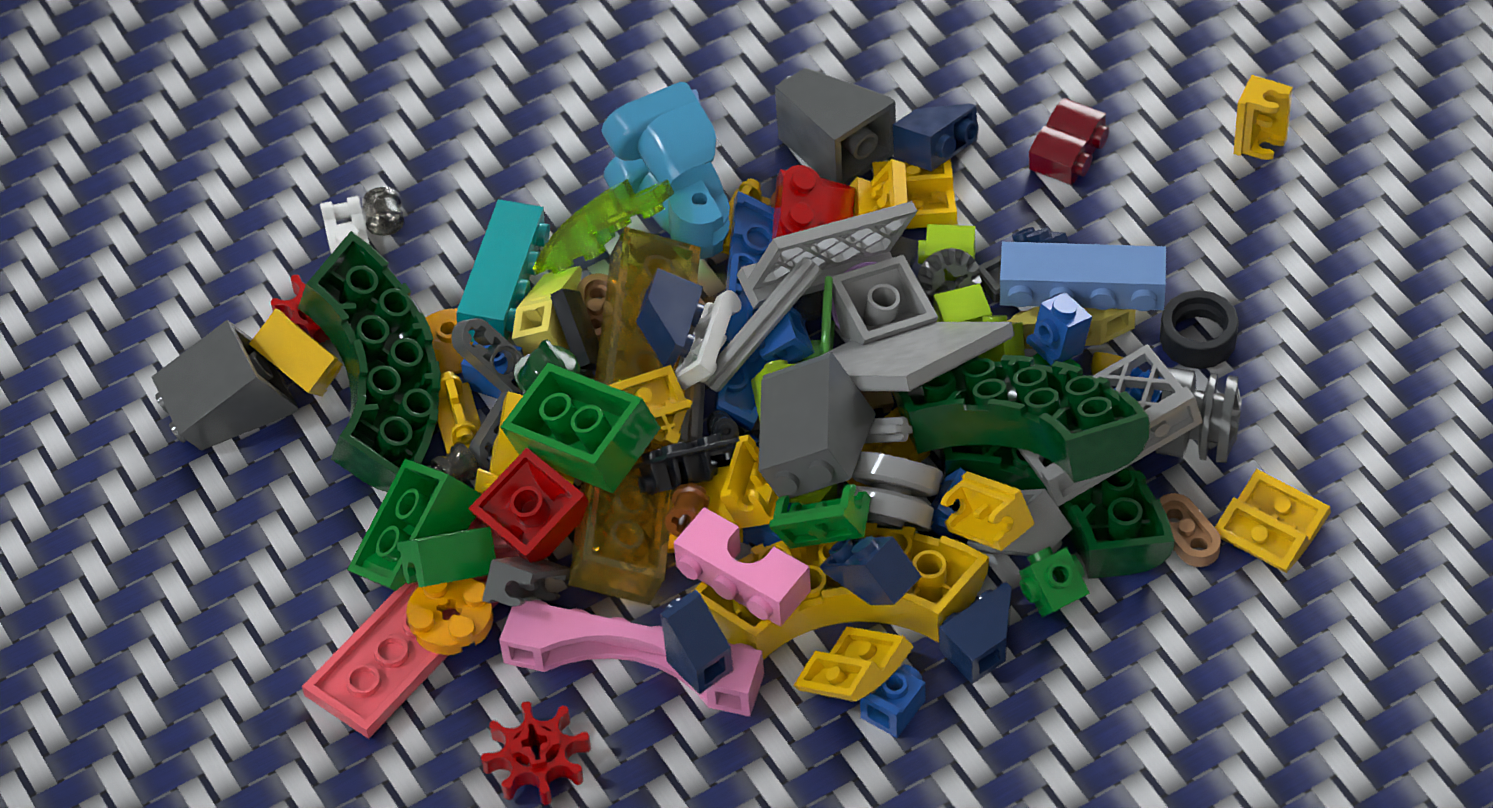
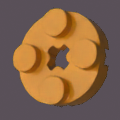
M473 578L418 587L408 601L406 615L410 631L416 637L419 645L436 654L454 655L463 652L462 647L468 646L475 642L476 646L482 642L490 632L493 624L492 604L482 601L485 585ZM455 608L460 615H452L449 620H444L442 611Z

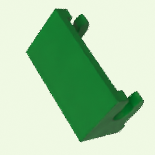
M850 484L844 487L842 498L804 505L800 502L792 503L789 512H787L789 495L780 496L777 499L774 517L770 520L769 528L790 549L862 538L865 535L871 496L866 491L858 492L857 496H854L856 485Z
M490 527L396 542L397 549L400 551L403 573L407 583L418 582L419 587L488 575L492 559H496Z

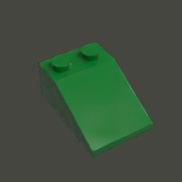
M405 459L347 570L397 591L407 581L404 577L401 555L397 549L396 542L468 530L470 524L476 519V516L468 508L482 494L449 474Z

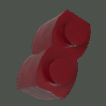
M1066 98L1061 99L1053 110L1047 124L1036 136L1029 150V169L1072 185L1079 175L1084 177L1090 168L1092 154L1097 148L1102 149L1107 141L1109 127H1106V113Z

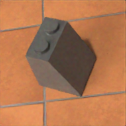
M806 67L794 75L784 78L780 84L775 86L778 138L810 168L814 169L821 178L848 185L857 177L871 170L872 162L885 161L894 155L892 125L896 123L895 100L890 96Z
M229 320L224 321L151 377L158 390L155 398L172 419L169 427L173 434L182 443L188 441L201 451L284 418L299 410L279 369L249 344L252 340L250 336Z
M832 352L763 375L761 380L759 472L778 497L789 495L790 499L850 480L875 418V411Z

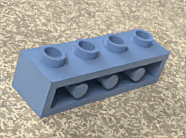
M1002 242L1000 305L1040 307L1042 302L1066 292L1083 308H1096L1099 310L1134 309L1139 311L1164 310L1166 246Z

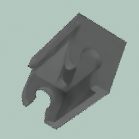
M520 556L492 559L482 601L487 603L500 602L508 606H520L525 603V600L522 598L536 597L545 601L558 600L560 595L556 592L548 591L545 587V580L549 577H553L556 580H569L572 568L546 559L530 563Z

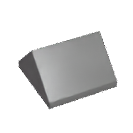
M904 255L832 277V296L841 335L844 338L864 345L937 322L938 316Z

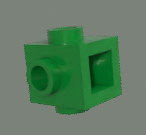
M1049 546L1027 557L1031 565L1019 571L1022 578L1020 580L1021 590L1030 603H1035L1041 617L1090 594L1083 580L1085 575L1083 566L1074 554L1070 555L1067 547L1053 553Z

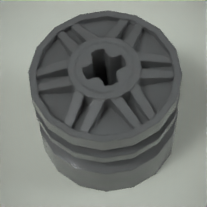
M1168 367V370L1183 388L1187 386L1195 396L1203 423L1158 448L1156 454L1183 457L1189 440H1198L1200 460L1206 461L1209 443L1213 442L1218 443L1216 462L1227 463L1229 453L1237 440L1242 400L1238 389L1239 377L1228 375L1225 394L1216 393L1218 374L1211 373L1205 391L1196 390L1195 371ZM1163 390L1161 400L1172 395L1173 392Z

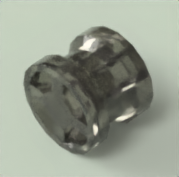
M378 187L368 191L363 196L362 205L366 213L365 224L366 229L370 233L377 236H387L398 232L403 227L405 222L403 211L400 209L402 205L401 198L395 189Z
M461 442L451 446L450 453L447 455H438L430 462L432 469L449 474L462 483L467 480L475 481L477 470L480 468L474 455Z

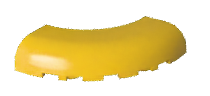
M867 523L865 535L862 538L873 536V538L894 537L922 576L894 605H870L830 578L819 567L830 556L829 550L837 542L790 549L783 541L766 547L763 544H759L750 548L751 554L738 560V562H758L773 547H776L809 566L811 591L781 627L768 619L761 620L757 618L746 606L733 599L727 600L722 598L714 591L713 587L704 582H701L693 590H696L702 596L728 643L733 645L742 643L761 650L763 660L780 646L797 636L825 626L849 622H877L896 625L923 634L939 643V627L944 620L955 612H962L974 602L988 572L989 556L943 535L940 539L918 534L914 527L903 526L902 530L877 528V523Z

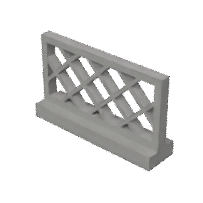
M913 201L773 238L759 262L741 267L737 277L753 309L760 308L801 258L808 257L820 267L821 274L803 295L824 290L826 276L833 277L842 274L852 266L862 262H881L893 258L890 250L917 213V209Z
M1148 344L1093 375L1096 379L1100 376L1108 379L1110 386H1117L1116 391L1119 393L1124 392L1126 387L1145 389L1142 400L1137 402L1149 416V439L1143 451L1130 464L1116 471L1073 483L1069 475L1055 463L1045 468L1042 464L1043 456L1018 449L1044 483L1057 507L1203 423L1193 393L1187 386L1184 388ZM1146 361L1152 367L1149 378L1130 376L1134 368ZM1154 390L1173 392L1172 395L1158 403L1150 402Z

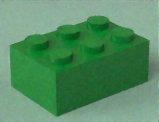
M551 363L546 364L500 426L519 455L527 447L554 470L611 493L615 492L660 430L659 424L642 398Z

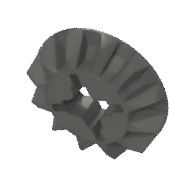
M948 248L933 253L924 261L918 272L917 280L932 307H934L935 294L951 291L947 285H942L945 282V273L943 271L945 268L954 277H958L955 280V289L982 283L979 272L980 267L970 254L960 249Z

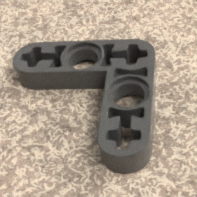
M473 318L460 321L454 326L451 341L455 350L502 392L468 448V458L471 465L476 470L480 468L489 472L491 460H486L489 453L485 446L494 445L499 431L503 401L507 392L523 395L516 381L512 380L515 379V365L524 355L483 319ZM468 331H475L473 338L478 344H470L472 337ZM498 352L503 353L508 361V367L504 374H500L494 366V358ZM492 446V448L490 449V454H491V456H492L493 446Z

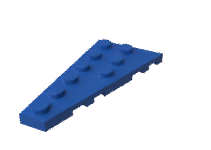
M740 191L737 192L734 198L726 291L731 290L737 294L741 301V309L730 318L725 333L727 339L720 349V353L759 309H753L737 277V273L741 267L759 262L772 241L774 208ZM821 291L803 295L793 305V308L801 313L804 324ZM761 344L722 390L716 392L714 411H725L738 426L750 432L758 418L751 380L768 363L760 355L759 350L763 348Z

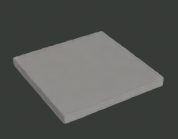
M933 322L864 345L851 340L827 353L832 352L860 391L909 392L1006 342L1014 336L1012 322Z

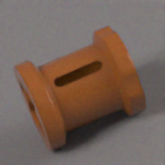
M687 483L677 486L672 495L674 507L667 512L665 518L666 528L674 536L679 537L704 507L708 509L710 497L703 487L698 484Z

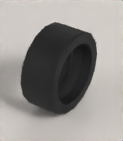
M1194 290L1179 294L1168 302L1162 313L1160 341L1163 351L1171 360L1184 367L1203 369L1219 365L1226 361L1235 350L1239 323L1236 310L1226 298L1214 292ZM1188 318H1207L1218 323L1223 329V333L1213 340L1198 342L1181 336L1175 330V326L1177 323Z

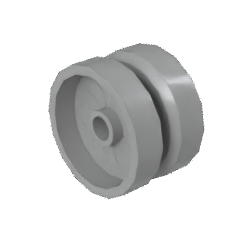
M861 451L852 478L870 487L856 486L854 496H857L858 492L866 491L871 496L867 518L869 523H877L879 526L902 529L903 526L916 528V531H930L934 508L928 502L912 496L932 497L937 495L943 473L935 467L909 459Z

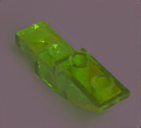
M628 179L596 196L569 217L551 236L533 266L536 275L551 269L554 275L573 266V259L583 255L585 261H588L607 251L604 245L616 236L615 232L632 223L630 217L641 213L643 219H646L664 210L663 202L674 194L668 179L634 193Z

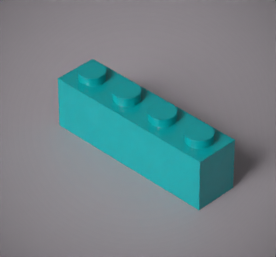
M497 200L456 312L457 323L473 318L483 319L508 340L510 332H513L516 308L530 292V275H536L538 272L540 247H546L548 244L550 224L544 223V207ZM470 330L468 331V333L472 337L471 342H474L473 336L475 334V331Z

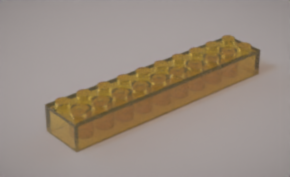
M624 227L610 256L595 381L610 385L663 368V365L636 323V319L645 292L658 268L697 284L701 247ZM681 356L678 357L675 365L672 368L674 373L676 371ZM650 442L643 453L658 450L664 447V445ZM641 456L639 457V459L636 461L635 464H638V463H641V462H642ZM640 469L629 471L614 493L581 481L580 491L585 494L589 503L585 509L582 521L575 528L568 585L650 605L665 579L670 534L665 525V518L667 512L673 507L672 495L674 490L659 492L655 495L641 492L638 486V478L641 476Z

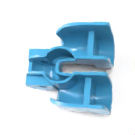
M678 82L617 108L605 120L601 131L613 154L616 156L605 168L603 176L617 201L626 205H635L643 202L658 225L670 234L673 246L681 254L689 258H710L723 251V241L729 233L730 205L723 191L719 176L711 163L715 156L716 134L711 121L690 86L685 82Z

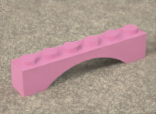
M525 600L523 605L512 606L499 639L505 664L546 672L565 664L590 659L635 661L658 668L678 678L697 693L667 662L662 626L649 627L631 623L620 617L606 618L592 615L582 609L574 608L569 610L550 606L540 600ZM729 644L731 646L733 671L700 695L698 693L697 695L708 708L750 717L764 676L763 654L761 650L754 649L746 644Z

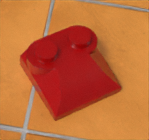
M795 165L787 171L780 170L776 182L772 240L780 236L853 217L855 187L820 178L814 169L805 165Z
M526 447L468 509L510 545L521 558L532 563L547 558L578 526L584 517L589 500L585 494Z

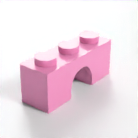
M705 507L674 541L676 567H678L683 575L692 580L699 579L713 587L714 591L722 598L727 600L733 599L746 606L757 618L761 620L768 619L780 627L811 591L809 566L776 547H773L758 562L741 563L736 561V556L741 552L739 527Z

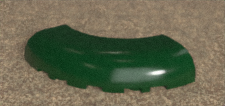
M350 231L307 282L298 309L309 316L332 341L343 361L349 379L351 392L349 422L338 438L331 460L368 485L388 492L403 461L407 459L421 464L429 448L439 413L440 367L439 361H436L432 345L433 336L423 312H419L411 299L409 287L406 283L401 284L388 268L389 263L372 246Z
M1003 355L1001 362H993L990 359L977 356L909 392L893 391L901 417H906L908 425L913 427L912 434L908 435L917 454L961 445L984 444L1014 447L1033 452L1051 460L1069 475L1073 483H1077L1116 471L1130 464L1143 451L1149 439V416L1126 391L1122 393L1117 392L1111 388L1110 381L1102 376L1096 379L1093 376L1083 375L1082 368L1055 361L1051 366L1035 364L1034 358L1028 356Z
M980 444L939 449L944 478L961 468L966 472L968 471L1020 490L1046 489L1048 492L1044 483L1017 448ZM1044 457L1042 464L1046 468L1054 462ZM1131 465L1058 506L1072 527L1066 535L1078 550L1085 565L1088 579L1146 572L1161 565L1171 556L1175 541L1169 519L1160 499L1156 500L1147 486L1146 477L1140 470L1135 471Z

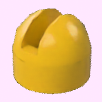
M1094 352L1091 372L1095 375L1124 357Z

